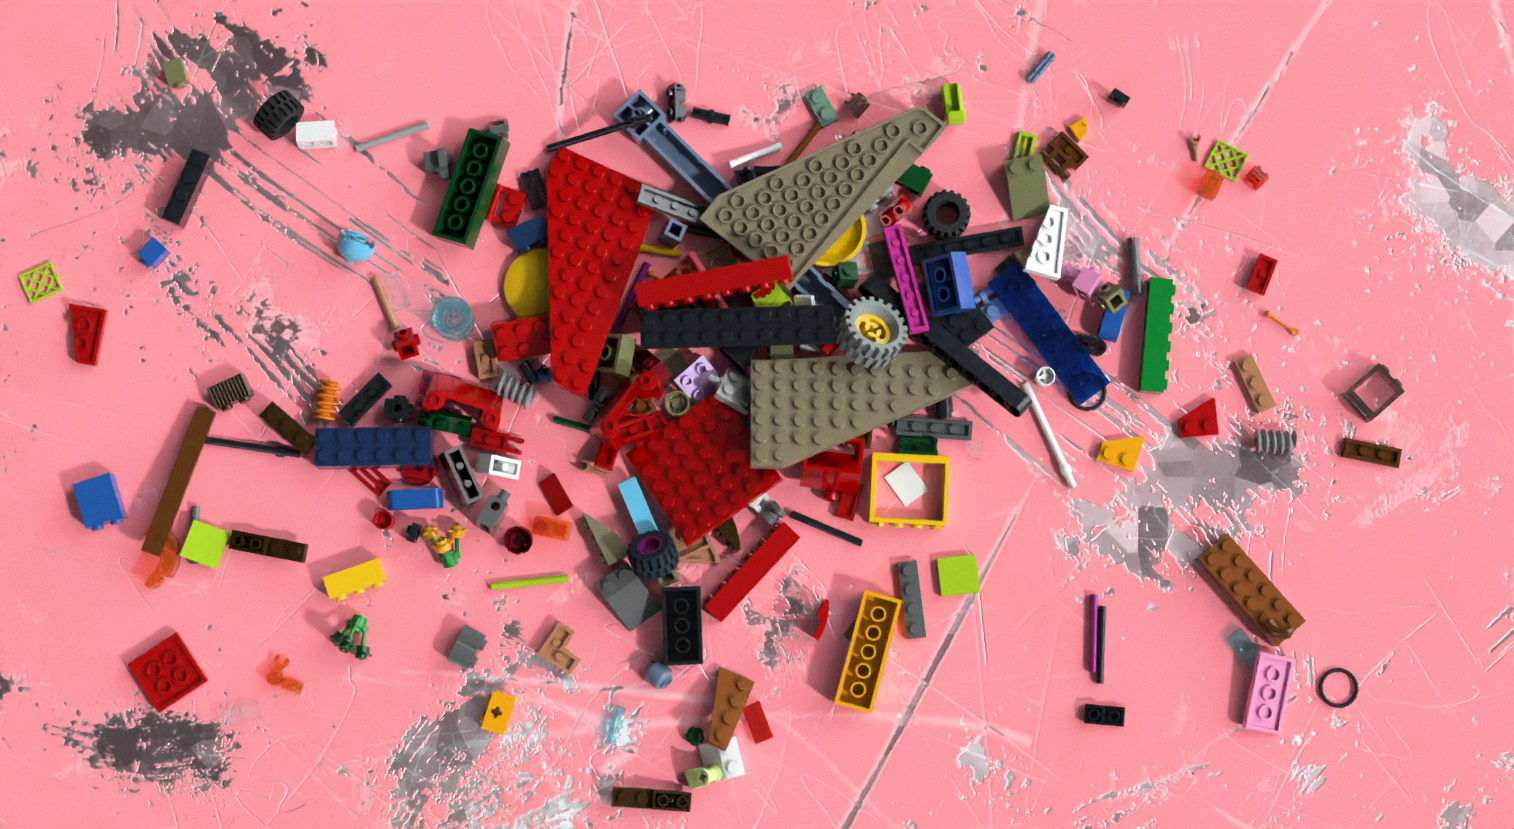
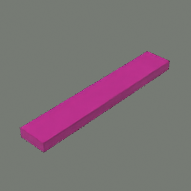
M897 224L883 227L882 232L909 333L912 335L929 331L902 226Z

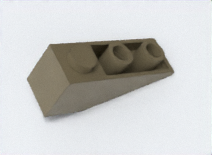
M584 513L585 518L582 521L586 529H591L593 536H591L595 547L599 546L602 551L599 554L602 562L612 566L628 558L627 548L622 538L587 513Z

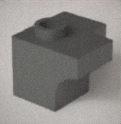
M445 147L437 148L430 152H423L426 173L428 175L438 174L444 182L451 181L450 166H453L452 155H448Z

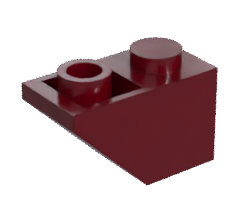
M647 349L638 351L635 357H633L632 362L641 372H649L660 379L661 385L673 376L664 364Z

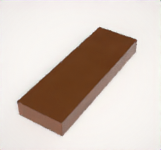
M1344 438L1341 457L1399 468L1402 449Z

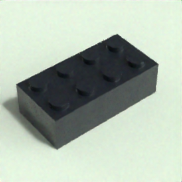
M925 283L918 289L922 301L931 311ZM976 302L975 309L935 317L945 330L968 348L994 328Z
M701 586L662 587L664 666L704 664Z

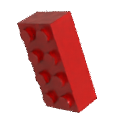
M549 312L492 321L491 329L498 363L550 354Z

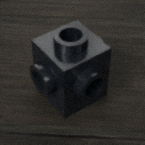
M394 395V399L385 398L384 418L393 420V423H405V420H410V415L414 413V405L411 404L409 399H406V396Z

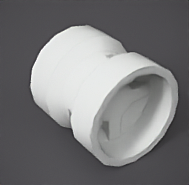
M1041 367L1034 375V381L1040 387H1048L1055 380V372L1050 367Z

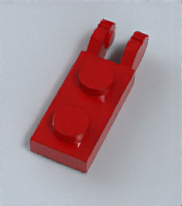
M472 427L468 446L505 454L507 452L521 455L522 451L519 449L508 448V443L512 441L524 444L525 439L513 437L510 434Z

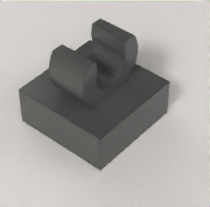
M508 119L489 122L490 133L494 135L503 133L505 138L508 139Z

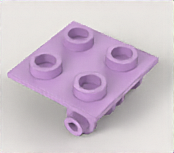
M701 355L679 374L674 381L695 405L716 390V384L707 379L709 373L712 372L720 378L721 376L708 360Z

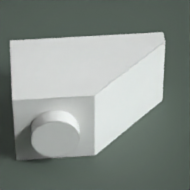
M478 453L474 472L518 480L521 461L492 454Z

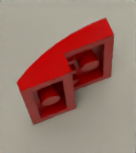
M827 599L823 601L815 614V617L821 621L811 637L817 641L821 638L828 620L829 600Z

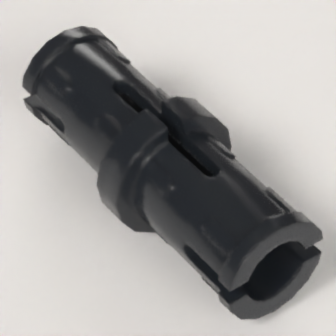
M694 106L691 118L707 121L708 124L716 123L728 127L731 115L715 112V109L706 110Z

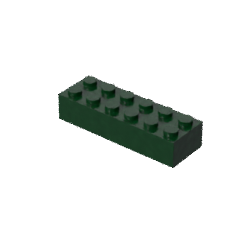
M472 128L468 129L432 236L440 241L474 250L511 145L504 137Z

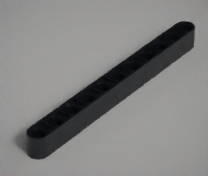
M870 274L858 287L860 294L867 299L869 296L874 297V301L880 298L884 300L883 304L887 305L890 303L893 305L891 309L893 311L897 309L900 312L898 317L904 318L905 322L903 325H906L908 328L899 292L877 275ZM926 315L929 331L912 334V336L1010 414L1017 418L1021 417L1032 405V399Z

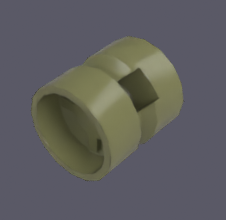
M672 391L665 399V407L672 417L677 418L684 415L690 409V401L684 392Z

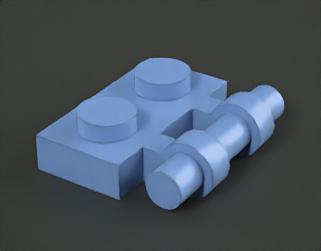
M1004 277L998 281L994 280L989 287L979 290L977 295L974 296L976 303L982 301L984 304L981 310L991 323H994L1021 305L1011 288L1005 292L1002 290L1001 287L1007 284ZM996 292L998 297L989 301L987 296Z

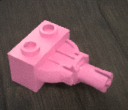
M1071 263L1062 264L1061 280L1070 281L1077 297L1094 306L1098 300L1094 293L1104 284L1100 271L1093 267L1089 269L1083 266L1082 270L1074 268Z

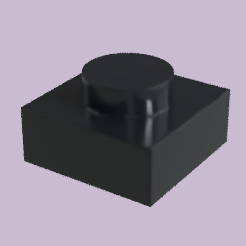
M1116 88L1108 97L1111 100L1110 102L1119 108H1124L1131 99Z
M414 522L412 525H408L405 536H407L406 540L416 544L422 525Z

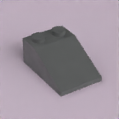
M625 562L595 584L630 632L661 610V607L645 585L634 574L628 562Z

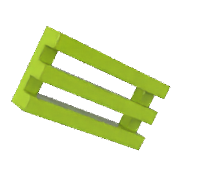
M1018 131L1012 159L1017 158L1022 136H1025L1020 158L1025 156L1029 138H1032L1028 156H1033L1037 135Z

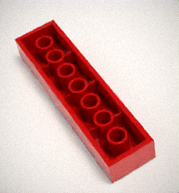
M782 255L637 283L634 286L638 307L648 312L658 310L657 306L662 305L665 308L675 307L677 302L684 304L695 303V299L701 298L703 301L715 299L714 295L719 294L722 297L732 296L735 291H739L742 294L752 292V288L759 287L760 290L769 289L771 284L776 283L779 286L789 285L790 281L794 280L790 257Z

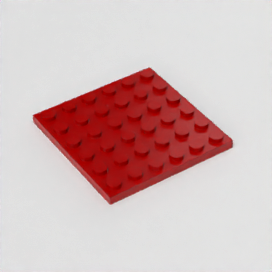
M716 390L691 407L684 415L677 417L660 429L654 437L640 447L636 446L625 454L688 548L783 481L776 469L750 468V431L735 409L714 398Z

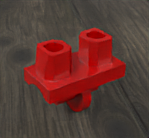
M903 193L879 210L877 214L880 217V221L887 227L894 225L912 212L915 207L907 200Z

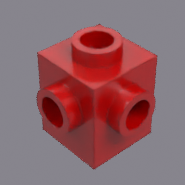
M412 327L393 333L394 341H392V346L395 352L398 351L401 361L420 355L418 345L421 344L418 333L414 334Z

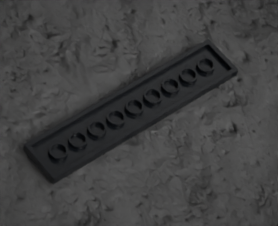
M833 305L672 309L648 312L640 310L641 349L834 344Z

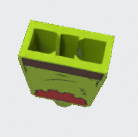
M777 283L771 284V288L764 290L756 287L757 291L751 294L755 307L795 306Z

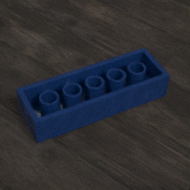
M431 426L315 428V467L319 470L434 468L435 430Z

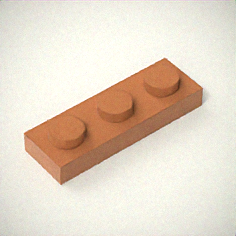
M1250 354L1234 361L1235 368L1257 414L1276 406L1253 355Z

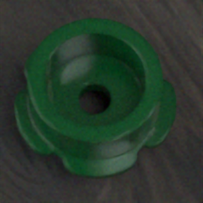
M690 727L687 730L688 733H686L685 738L687 742H690V745L697 746L704 741V732L700 727Z

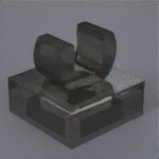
M860 92L857 94L852 93L853 99L850 102L846 100L844 102L852 115L857 119L870 106L866 97Z

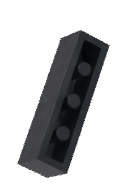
M192 149L161 217L166 222L183 229L185 228L215 162L210 155Z

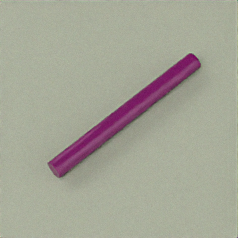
M644 261L634 284L644 281L651 264ZM634 284L612 329L616 333L620 332L630 311L629 305L636 298Z
M1090 594L1089 672H1096L1098 595Z

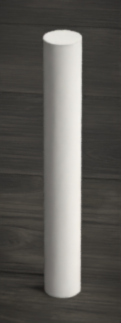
M780 142L730 160L728 165L730 168L782 150V145Z

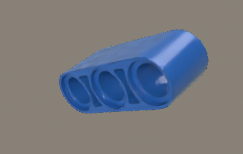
M1123 289L1124 296L1128 301L1130 290ZM1127 304L1115 314L1104 309L1097 338L1116 343Z
M443 488L387 491L388 511L443 508Z

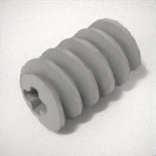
M506 372L502 374L495 387L498 396L503 393L504 399H508L511 396L510 402L514 403L517 400V405L521 406L524 404L525 410L531 407L538 391L533 393V386L527 390L526 382L520 386V379L514 383L512 375L506 379Z
M1258 428L1255 430L1254 445L1258 453H1260L1262 448H1264L1265 453H1268L1269 448H1272L1273 454L1276 453L1277 449L1280 450V454H1283L1284 450L1287 449L1288 455H1291L1292 450L1296 447V431L1290 433V431L1286 430L1283 433L1281 430H1277L1275 433L1273 429L1269 430V432L1266 429H1262L1261 432Z

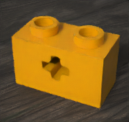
M493 691L492 694L489 693L486 700V705H488L487 711L482 713L479 722L482 724L481 728L505 735L517 697L499 691ZM500 707L499 711L502 712V715H498L496 718L493 709Z

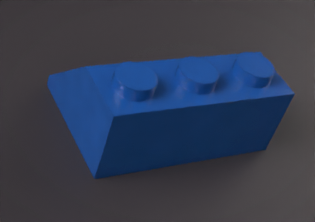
M948 252L922 261L932 317L961 313L976 308L966 252Z

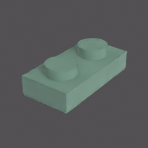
M822 86L804 94L822 129L839 120Z

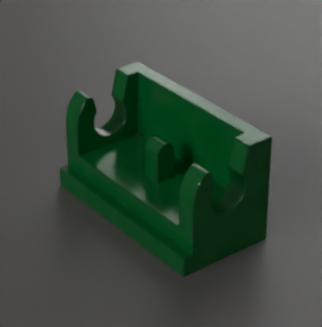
M898 436V454L937 455L938 439Z

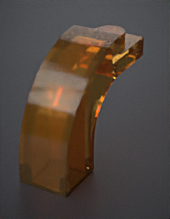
M148 528L147 531L144 533V536H147V533H148V531H149V528ZM172 530L157 568L144 583L149 589L155 590L160 588L165 581V576L173 579L178 571L181 549L178 539Z

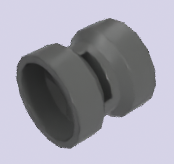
M773 500L769 504V508L763 509L760 515L773 527L777 524V520L783 518L786 513Z

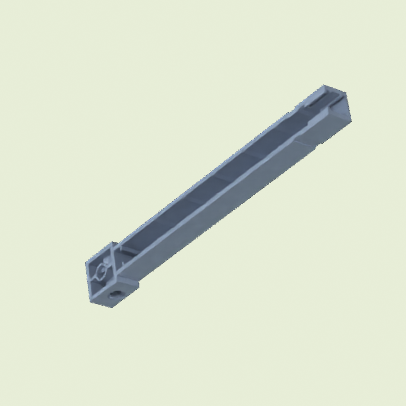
M641 89L635 92L613 114V120L616 123L627 121L628 118L633 116L640 117L651 113L653 121L640 124V127L634 129H624V131L639 146L645 143L708 206L712 204L718 195L733 189L666 123L667 115ZM812 266L792 288L798 295H814L815 305H833L834 326L850 304Z

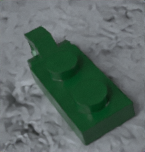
M441 410L429 411V413L420 411L417 424L431 426L434 430L469 437L472 417Z

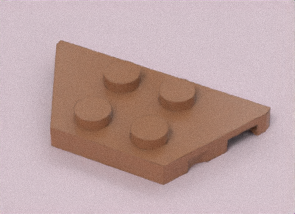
M669 520L662 527L665 533L668 532L673 537L679 554V563L721 562L708 534L688 548Z

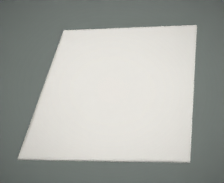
M903 463L884 477L905 507L928 491V488L910 463Z

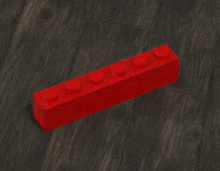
M785 522L782 524L777 523L770 530L772 532L771 536L768 539L764 537L757 544L759 548L754 553L751 550L744 558L746 562L742 566L738 564L731 572L733 576L728 581L724 579L719 584L718 588L720 590L715 595L711 593L705 599L707 604L704 607L720 622L735 609L801 538Z

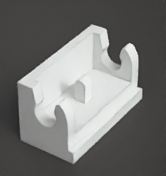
M334 120L296 122V143L299 149L337 147V128H335Z

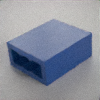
M106 473L72 484L85 529H92L93 532L104 529L103 525L111 523V526L123 522L122 519L128 518L115 474Z

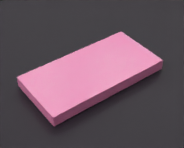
M1257 651L1242 723L1243 728L1276 735L1281 734L1296 659Z

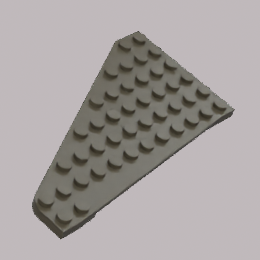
M914 107L718 195L699 220L750 261L788 255L791 261L794 280L790 281L789 285L783 287L790 291L801 276L937 140L946 129L947 124L925 108Z
M972 350L979 356V350ZM932 351L898 353L890 364L888 363L884 367L880 365L878 368H873L872 364L868 368L863 367L862 362L858 365L854 363L855 359L853 357L848 359L846 356L750 360V468H786L973 387L974 384Z

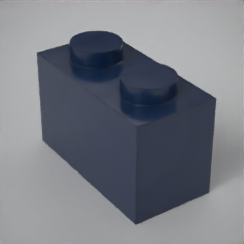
M542 214L507 230L518 254L533 250L532 247L538 244L543 246L548 243L547 224Z

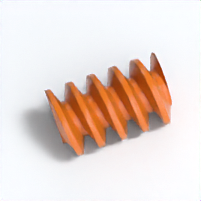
M319 379V382L324 386L317 387L322 393L315 395L320 401H314V405L318 408L312 409V412L316 414V416L312 417L333 421L335 418L331 414L337 413V411L332 407L339 405L334 399L341 397L336 391H342V388L338 386L340 384L338 382Z

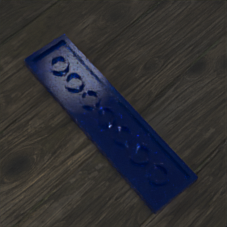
M1017 260L990 280L987 285L1047 365L1054 370L1055 375L1078 406H1080L1108 385L1110 381L1027 272L1022 271L1023 266Z

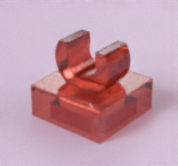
M1257 165L1242 178L1255 191L1269 179V174L1264 173L1260 169L1261 166Z

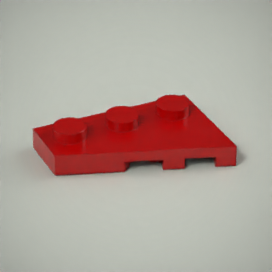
M69 303L76 363L97 367L108 310Z

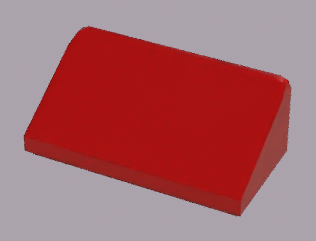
M555 473L539 482L557 516L574 507Z

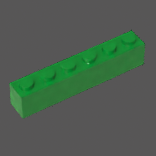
M1150 277L1147 280L1138 393L1161 395L1164 393V390H1167L1168 379H1165V372L1169 370L1167 352H1170L1171 341H1168V337L1172 333L1173 323L1170 322V315L1174 313V303L1171 302L1172 296H1175L1176 285H1173V279Z

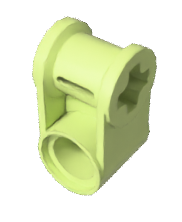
M715 764L684 771L689 790L718 782L722 777L721 769Z

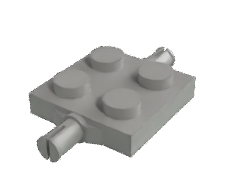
M729 366L721 378L710 372L707 379L716 384L714 398L747 416L750 412V379Z

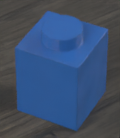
M152 237L137 254L141 257L139 261L145 267L151 266L156 269L171 252L157 239Z

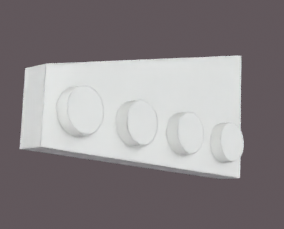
M1052 204L1047 207L1022 271L1056 281L1060 279L1068 209Z

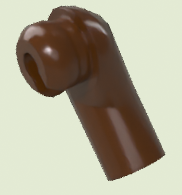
M1273 618L1264 623L1275 638L1286 640L1291 638L1294 633L1290 626L1278 627Z

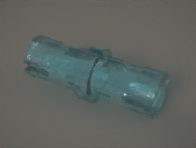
M615 704L612 719L608 722L610 726L605 743L617 745L620 730L624 726L622 723L627 710L626 707ZM619 716L618 722H617V725H616V729H615V732H614V734H613V730H614V727H615V724H616V720H617V717Z

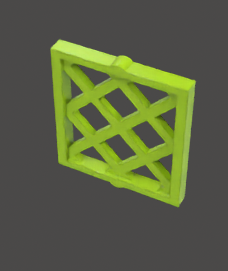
M1218 139L1204 167L1235 182L1249 154ZM1217 145H1220L1221 151L1215 153ZM1223 145L1230 149L1224 150ZM1232 151L1233 157L1227 159L1225 153ZM1235 151L1242 155L1236 156ZM1223 154L1224 160L1218 162L1216 155ZM1214 156L1216 163L1209 164L1211 157ZM1243 157L1244 160L1242 164L1239 165L1237 159ZM1235 160L1236 166L1230 168L1228 161ZM1226 163L1228 169L1221 171L1219 164ZM1217 165L1218 170L1212 168V166ZM1238 169L1236 176L1233 177L1231 170ZM1229 171L1230 176L1224 174V172Z
M51 262L19 275L31 304L63 291ZM49 267L52 269L53 275L46 274ZM45 268L44 273L41 272V271H38V270H40V269ZM33 273L32 278L27 277V275ZM36 273L42 274L40 281L34 279ZM45 276L51 278L49 284L43 283ZM24 278L30 280L28 287L25 285ZM54 279L59 285L58 288L52 286ZM33 282L39 283L37 290L31 288ZM42 285L48 287L46 293L40 291ZM51 288L55 289V291L49 293ZM30 290L36 292L33 299L29 294ZM38 293L44 295L42 297L37 298Z

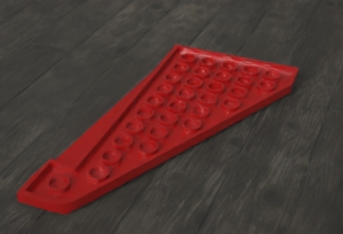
M564 147L557 149L546 170L551 378L557 387L583 398L592 381L655 210L636 204L638 192L643 183Z

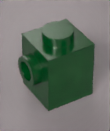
M857 262L837 263L832 270V280H834L835 289H853L859 280Z

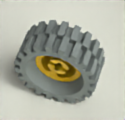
M865 296L860 297L859 300L855 299L848 305L836 323L834 335H838L835 338L836 343H841L839 349L841 352H847L845 356L848 359L853 357L855 359L854 363L859 365L862 362L863 367L866 368L871 364L873 368H878L880 365L884 367L892 362L906 342L908 328L906 325H903L905 322L904 318L898 317L900 312L897 309L895 311L891 309L893 305L890 303L887 305L883 304L884 300L880 298L874 301V297L871 296L867 300Z

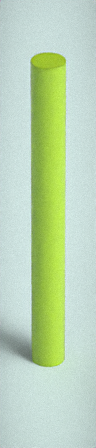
M568 575L491 582V589L498 590L569 582Z

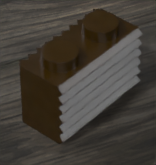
M239 373L207 388L215 409L218 411L222 410V412L231 410L233 408L232 405L238 402L244 404L251 400V396H254L248 379L243 373Z

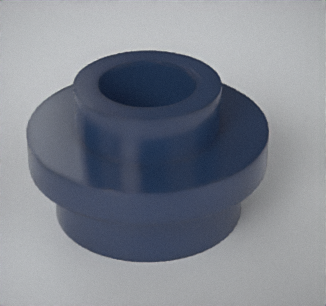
M541 365L537 369L539 380L541 383H551L550 367Z

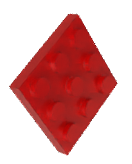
M178 632L127 664L158 713L163 712L209 681Z

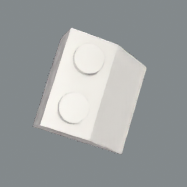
M736 735L732 736L726 751L708 743L698 745L703 766L715 764L721 769L722 777L719 781L746 774Z

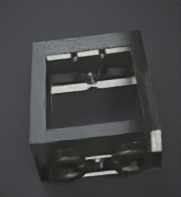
M1377 363L1373 365L1341 394L1366 423L1375 419L1405 392L1402 388V383L1389 374L1390 370L1384 364ZM1377 372L1395 393L1376 410L1372 411L1355 393V390Z

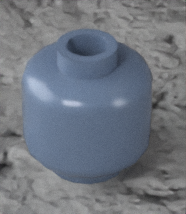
M651 661L645 667L644 678L653 688L665 689L673 681V671L668 666H664L663 661Z

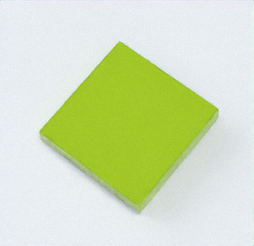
M193 520L180 556L217 569L231 533Z
M975 554L937 558L941 597L980 592Z

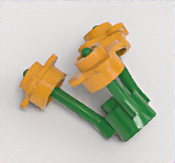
M455 524L451 525L450 529H446V532H449V537L455 538V552H453L450 545L453 543V539H447L445 536L435 539L434 537L439 535L438 527L433 528L432 525L425 526L422 530L423 534L420 536H423L425 541L431 540L430 546L435 548L440 562L443 563V567L451 568L458 565V559L461 558L459 538L465 537V531H468V528Z

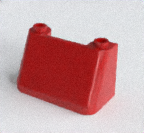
M649 372L630 374L591 421V434L617 453L623 446L619 441V434L621 433L618 423L619 419L636 398H639L644 403L649 398L659 400L664 394L660 379Z
M436 374L431 377L420 407L421 409L430 411V409H440L443 407L446 398L481 409L478 417L481 418L482 424L485 426L484 429L493 432L498 430L503 408V398L501 395L498 396L496 392L442 374Z

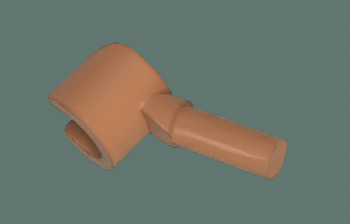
M1192 134L1188 141L1190 146L1193 147L1194 162L1199 161L1198 145L1201 141L1200 134L1197 136L1198 141L1192 139Z
M581 460L587 463V467L585 469L579 468V470L584 473L591 472L604 477V472L592 467L588 461Z

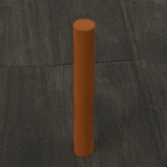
M815 123L782 166L797 160L822 128L820 124Z

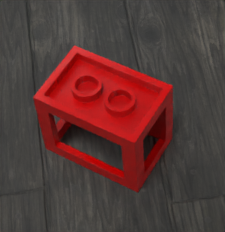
M853 438L843 443L856 445L854 455L823 451L804 459L800 486L857 494L861 477L865 439Z

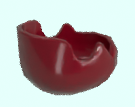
M524 526L510 527L503 537L506 549L516 555L527 553L533 545V535Z

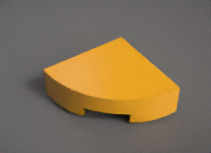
M1085 116L1068 127L1078 143L1083 140L1087 132Z

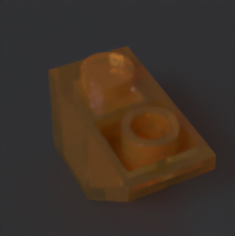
M535 515L531 534L569 542L573 523Z

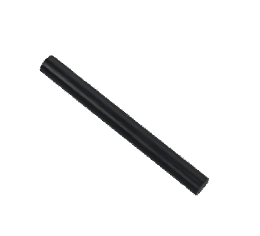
M793 510L791 512L790 518L859 547L862 545L863 540Z
M1098 606L1097 684H1104L1106 606Z

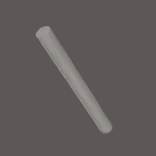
M426 121L355 145L358 153L429 129V125Z

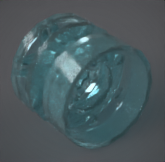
M446 296L434 305L431 313L432 322L439 335L445 340L461 342L473 333L475 316L468 303L462 298ZM453 318H455L458 321L457 324L452 322Z

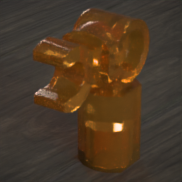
M277 654L274 658L275 666L272 667L266 677L268 684L272 686L281 685L282 689L300 695L304 682L288 676L283 678V670L290 664V659L286 658L285 662L280 664L279 659L281 656Z

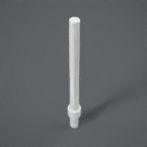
M1030 383L1022 384L1025 393L1032 399L1031 406L1058 461L1061 475L1065 476L1070 489H1072L1077 484L1071 473L1070 464L1067 465Z

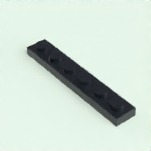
M1017 226L909 246L912 266L922 264L923 260L948 252H966V256L1024 246L1025 242L1022 227Z

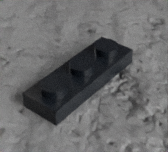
M378 372L338 414L353 427L393 385Z

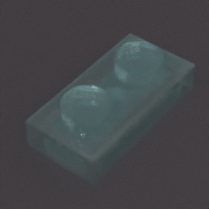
M1240 627L1225 640L1248 670L1254 668L1256 654L1259 649L1242 627Z

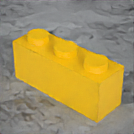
M379 558L322 577L329 599H335L336 602L347 599V595L354 593V595L366 592L365 588L371 586L373 589L384 586L383 582L388 581L382 561Z

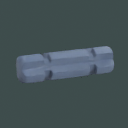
M1048 51L1044 58L1027 75L1026 79L1034 84L1050 66V63L1055 60L1056 55Z

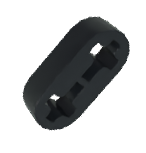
M1075 335L1070 341V347L1073 351L1095 357L1102 356L1107 349L1106 343L1103 340L1086 335ZM1080 338L1081 342L1087 344V346L1076 348L1077 345L1074 344V341ZM1097 343H1100V347H1102V350H1099L1098 353H1096L1095 349L1089 346H1094Z

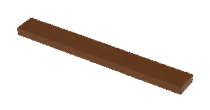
M197 406L141 551L161 557L214 422L216 412Z

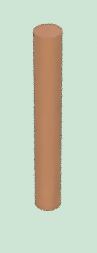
M379 275L373 276L372 281L391 328L396 330L400 327Z

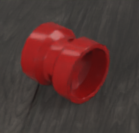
M381 510L375 513L373 522L381 530H390L395 524V517L392 513Z

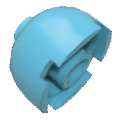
M342 229L337 239V249L344 257V261L354 264L355 262L368 260L375 250L376 242L372 240L370 243L366 240L368 236L357 231L348 229L347 232H344V229Z

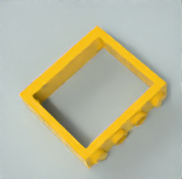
M873 452L871 457L869 523H873L874 527H884V523L892 524L894 528H904L905 524L911 525V528L923 529V525L931 526V529L942 530V526H947L950 456ZM877 462L942 465L940 520L875 517Z

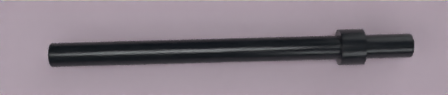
M651 113L640 117L633 116L624 122L548 144L547 150L551 152L558 148L568 147L627 128L634 129L640 127V124L653 121Z
M207 437L205 444L276 454V457L283 458L285 456L300 458L301 455L299 450L288 449L286 446L281 445L275 447L215 437Z

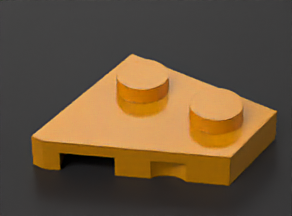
M1144 437L1101 442L1096 461L1134 472Z

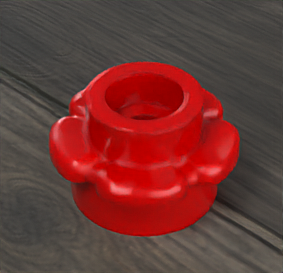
M822 491V500L837 502L838 497H840L837 491Z

